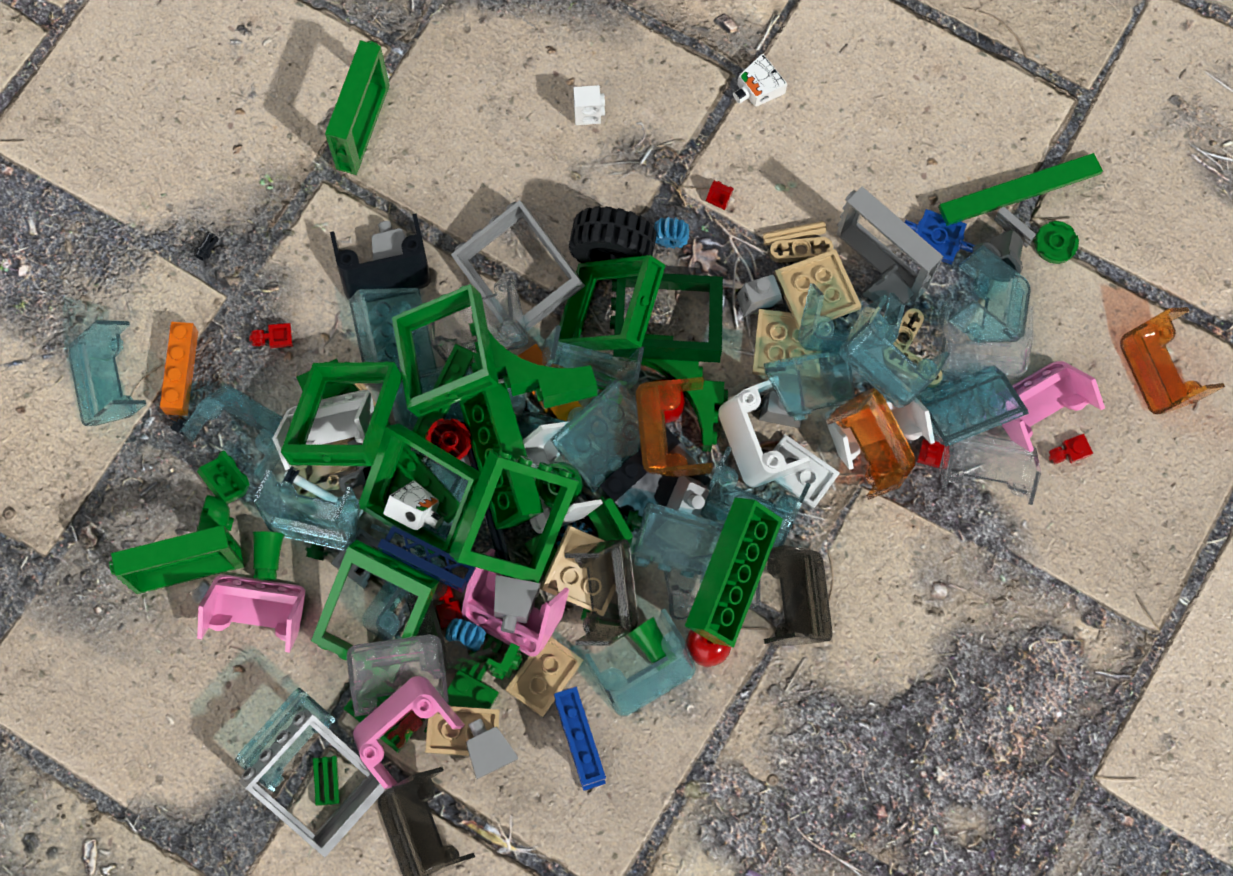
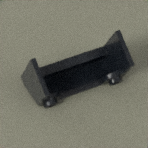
M417 213L412 214L417 234L408 236L402 241L403 254L365 263H359L357 254L352 250L340 251L335 232H330L335 259L347 300L358 303L422 289L429 285L431 275Z

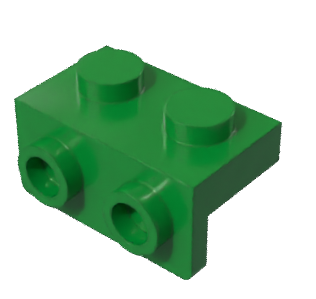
M224 450L219 453L217 459L199 467L197 471L215 497L222 499L227 504L243 497L250 485L247 476L241 473L234 459L228 456Z
M511 643L501 664L488 658L486 664L491 672L490 674L500 680H503L504 677L510 679L513 671H518L523 661L520 647Z

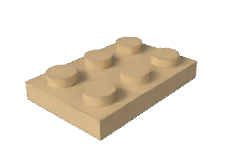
M550 637L544 649L537 656H529L505 691L544 718L556 701L554 694L564 690L584 660Z
M450 706L465 724L462 729H452L442 715L437 712L434 716L428 718L425 753L469 756L466 741L474 737L469 724L482 719L487 731L494 727L498 728L500 710Z

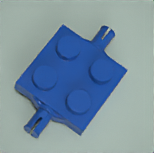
M928 209L925 210L923 218L918 224L907 219L904 222L944 256L942 262L952 265L955 255L960 249L973 253L972 249L975 245L963 241L966 223L958 222L946 226L941 214Z

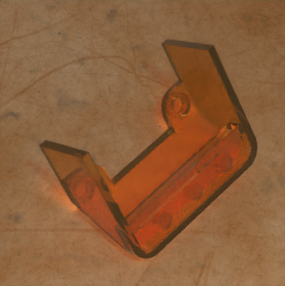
M1188 307L1169 308L1127 332L1120 340L1121 350L1150 412L1156 415L1165 414L1196 403L1225 387L1224 383L1204 385L1202 387L1199 382L1194 380L1182 383L1165 345L1171 342L1176 334L1172 321L1189 312Z
M703 377L646 382L638 386L636 390V404L642 464L646 472L673 477L712 474L713 463L688 465L687 459L683 455L668 454L664 411L673 410L679 406L681 402L680 391L703 389Z
M877 387L863 392L836 408L826 420L828 425L836 422L843 429L850 427L866 457L869 466L867 467L865 478L868 484L872 485L871 490L866 495L868 500L900 488L915 467V456L885 398Z

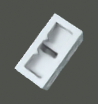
M600 86L573 87L575 125L601 124V116H605L604 93H600Z

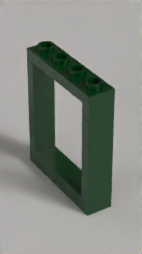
M663 273L659 289L709 292L708 342L644 339L641 348L613 350V357L720 363L722 354L723 277ZM638 276L612 279V292H616V297H611V310L615 311V316L610 317V329H614V334L610 335L621 334L624 324L625 287L635 288Z

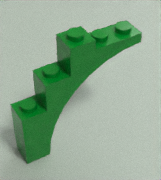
M472 315L473 323H469V328L472 337L476 336L477 338ZM488 329L498 379L503 378L505 388H510L512 396L535 391L538 402H543L544 409L598 396L597 383L591 365L577 368H553L532 363L508 351L494 338ZM478 341L474 342L476 353H473L474 363H471L473 373L483 369Z
M645 334L644 339L673 340L674 336ZM619 357V361L637 363L651 368L679 385L698 419L702 438V451L711 452L712 445L717 444V431H713V423H718V410L714 409H719L724 402L728 401V389H724L725 382L702 380L703 366H699L698 361Z

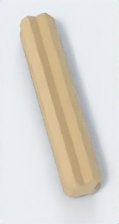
M824 221L766 232L762 236L764 245H771L778 240L801 239L825 234L826 224Z

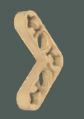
M826 237L778 240L772 243L769 255L775 262L803 261L834 249L832 241ZM811 244H813V254H811ZM820 244H824L826 251L822 252L821 249L816 248H819ZM803 245L807 248V253L800 255L795 251V247ZM789 246H792V248H791V254H792V255H789V251H788ZM778 247L781 248V251H784L781 256L778 255V252H775Z
M912 308L904 314L883 352V360L887 366L926 387L934 388L942 380V371L937 366L907 351L924 321L923 313L919 309ZM914 315L917 319L910 329L907 325L910 322V318ZM900 332L906 333L909 336V341L905 343L900 342L897 339V334ZM894 351L897 358L891 360L889 356ZM903 356H904V357H906V358L904 359V361H903V363H902V366H901V365H899V363H900V361L902 360V358H903ZM909 361L916 362L918 370H908L906 363ZM922 367H925L926 369L924 370V373L922 374V376H919ZM931 373H935L936 379L929 381L928 375H930Z

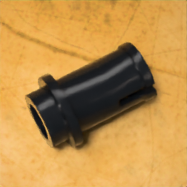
M206 232L200 245L194 248V256L199 260L205 261L209 259L211 250L219 240L217 236L212 238L214 234L211 232Z

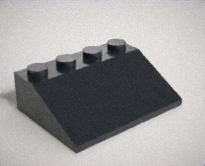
M665 426L599 486V493L606 500L609 498L613 499L626 521L630 510L634 512L639 510L638 515L642 516L639 529H634L646 541L672 517L664 513L680 473L702 482L705 486L711 479L684 445Z

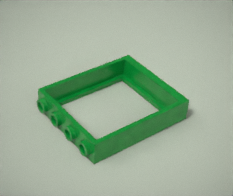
M359 41L325 132L336 170L353 175L358 173L390 86L381 46L373 41Z
M651 255L578 263L576 274L585 284V287L567 300L554 344L569 353L641 348L666 265ZM638 276L621 334L579 338L597 280Z
M472 284L462 286L453 292L443 294L434 300L422 303L420 306L403 311L392 317L407 409L417 417L499 385L482 296ZM471 306L483 369L422 393L412 331Z
M395 362L313 363L281 449V453L289 465L373 466L402 380L401 372ZM383 383L362 445L306 444L327 384Z
M399 423L386 426L374 464L371 467L357 507L389 527L399 528L450 553L481 472ZM405 443L468 481L446 540L424 526L414 530L383 514L387 504L384 502ZM437 556L438 558H440V559H442V560H445L444 557H442V556Z
M490 450L449 555L458 563L539 583L579 481L573 478V473L560 468L559 471L553 470L551 465L543 462L537 465L532 463L533 460L524 456H520L517 459L512 457L513 454L507 451L499 450V452H494ZM503 468L561 486L529 566L471 551Z
M224 525L111 553L112 561H109L112 575H115L118 580H121L123 584L128 586V589H131L136 594L245 567L240 545Z
M355 540L346 550L311 641L321 649L329 650L337 654L339 658L357 664L362 670L370 671L384 681L393 683L403 670L439 581ZM352 563L418 596L391 664L326 632Z

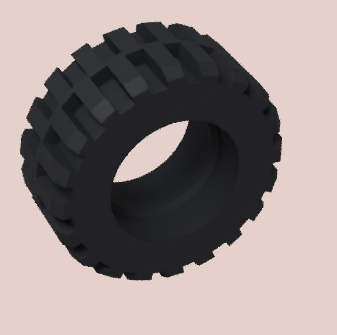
M608 206L589 207L584 211H580L574 218L569 250L573 258H576L580 263L646 255L653 256L657 235L654 226L649 220L646 221L645 217L638 216L632 211L628 212L621 208L615 209Z

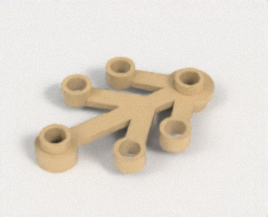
M354 437L335 441L332 445H348L347 442L354 440ZM293 465L296 470H300L299 476L326 491L340 489L339 477L332 474L341 471H351L354 466L312 465L313 473L308 479L306 473L307 465ZM331 475L328 477L327 482L317 484L322 477ZM334 480H337V483L335 485H332V482ZM300 486L295 488L294 496L298 502L308 504L315 500L316 495L307 491L305 494H302L305 491L304 488Z

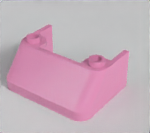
M1064 361L1050 363L995 395L989 401L992 412L1010 439L1029 452L1034 450L1030 437L1033 435L1031 426L1063 407L1078 411L1087 404H1091L1100 410L1105 408L1095 378Z
M491 548L485 554L494 557L495 550ZM476 567L467 584L462 606L463 618L482 627L486 633L508 645L513 643L519 646L520 651L526 655L537 656L544 649L562 619L569 589L565 587L551 601H546L540 610L533 607L527 623L517 622L515 632L506 633L501 631L503 619L494 616L496 575H502Z
M232 575L217 576L198 607L197 639L202 640L208 628L222 631L229 627L231 622L275 628V635L281 640L286 641L285 652L290 653L299 633L305 602V588L299 585Z
M415 676L409 679L354 729L353 737L360 758L384 789L396 787L398 783L381 763L384 757V749L378 740L409 712L413 710L420 718H430L439 712L452 729H462L465 726L430 681L423 676Z

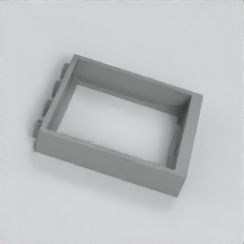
M863 186L857 192L853 190L845 199L847 202L842 208L844 211L840 215L841 220L837 224L839 228L836 235L880 273H883L893 264H898L899 268L897 270L914 293L910 299L915 302L929 288L944 256ZM860 216L866 219L921 267L919 273L917 274L858 223Z
M520 200L508 205L504 213L493 217L489 221V225L475 231L470 240L459 244L451 254L473 286L481 293L482 298L505 330L515 340L585 287V284L526 205ZM524 218L569 280L514 322L469 260L516 222Z
M306 708L303 712L296 714L292 724L277 735L276 741L271 747L265 749L260 754L259 760L252 767L247 768L239 780L252 795L323 857L330 853L386 790L366 767L361 758ZM309 725L366 776L315 834L257 784L258 780Z

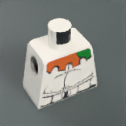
M762 54L739 75L738 86L740 89L735 91L733 96L739 104L749 99L754 106H759L785 94L787 83L765 55Z
M415 481L391 494L383 513L414 530H418L426 524L437 529L443 522V517L436 513L439 500Z

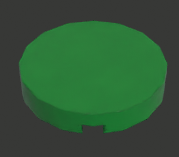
M1052 221L1040 227L1035 236L1034 246L1043 260L1049 263L1061 264L1073 258L1079 248V238L1070 225L1061 221Z

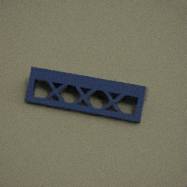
M394 526L391 527L385 540L381 539L377 546L380 552L461 593L464 592L476 567L456 562L449 553ZM395 533L404 537L405 546L398 547L390 543ZM407 539L410 540V541H412V542H414V543L408 544ZM420 545L425 548L427 556L420 558L412 554L410 548ZM442 556L445 558L447 566L440 568L432 564L431 558ZM449 560L452 561V562H454V563H456V564L450 565V564H449ZM462 566L468 569L465 578L462 579L454 575L451 569Z

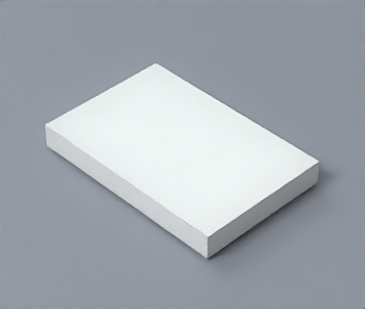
M785 434L773 451L780 452L787 464L809 457L810 467L774 480V482L814 510L840 472Z

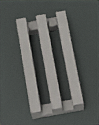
M1002 207L997 212L994 220L1007 232L1014 230L1022 238L1023 246L1027 248L1036 236L1035 233L1007 208Z

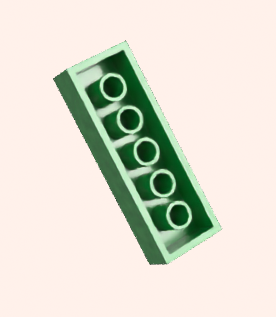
M499 383L495 387L459 401L466 427L471 435L469 438L479 472L482 471L490 450L494 452L504 450L513 454L512 457L517 459L520 456L528 458L511 404L510 395L504 383ZM503 468L489 503L496 530L519 526L544 512L534 477Z
M734 498L685 627L714 644L734 648L783 521L781 517L756 500Z

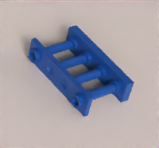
M577 686L555 693V704L583 791L606 784V776Z

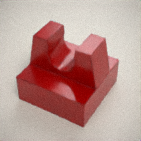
M714 180L708 192L706 202L725 210L734 188Z
M923 439L917 462L939 468L945 445L937 441L930 444L927 440Z

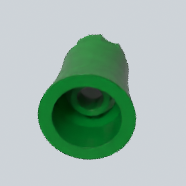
M268 531L252 532L254 579H277L281 546L285 534Z
M654 617L627 635L637 644L657 670H660L676 658Z

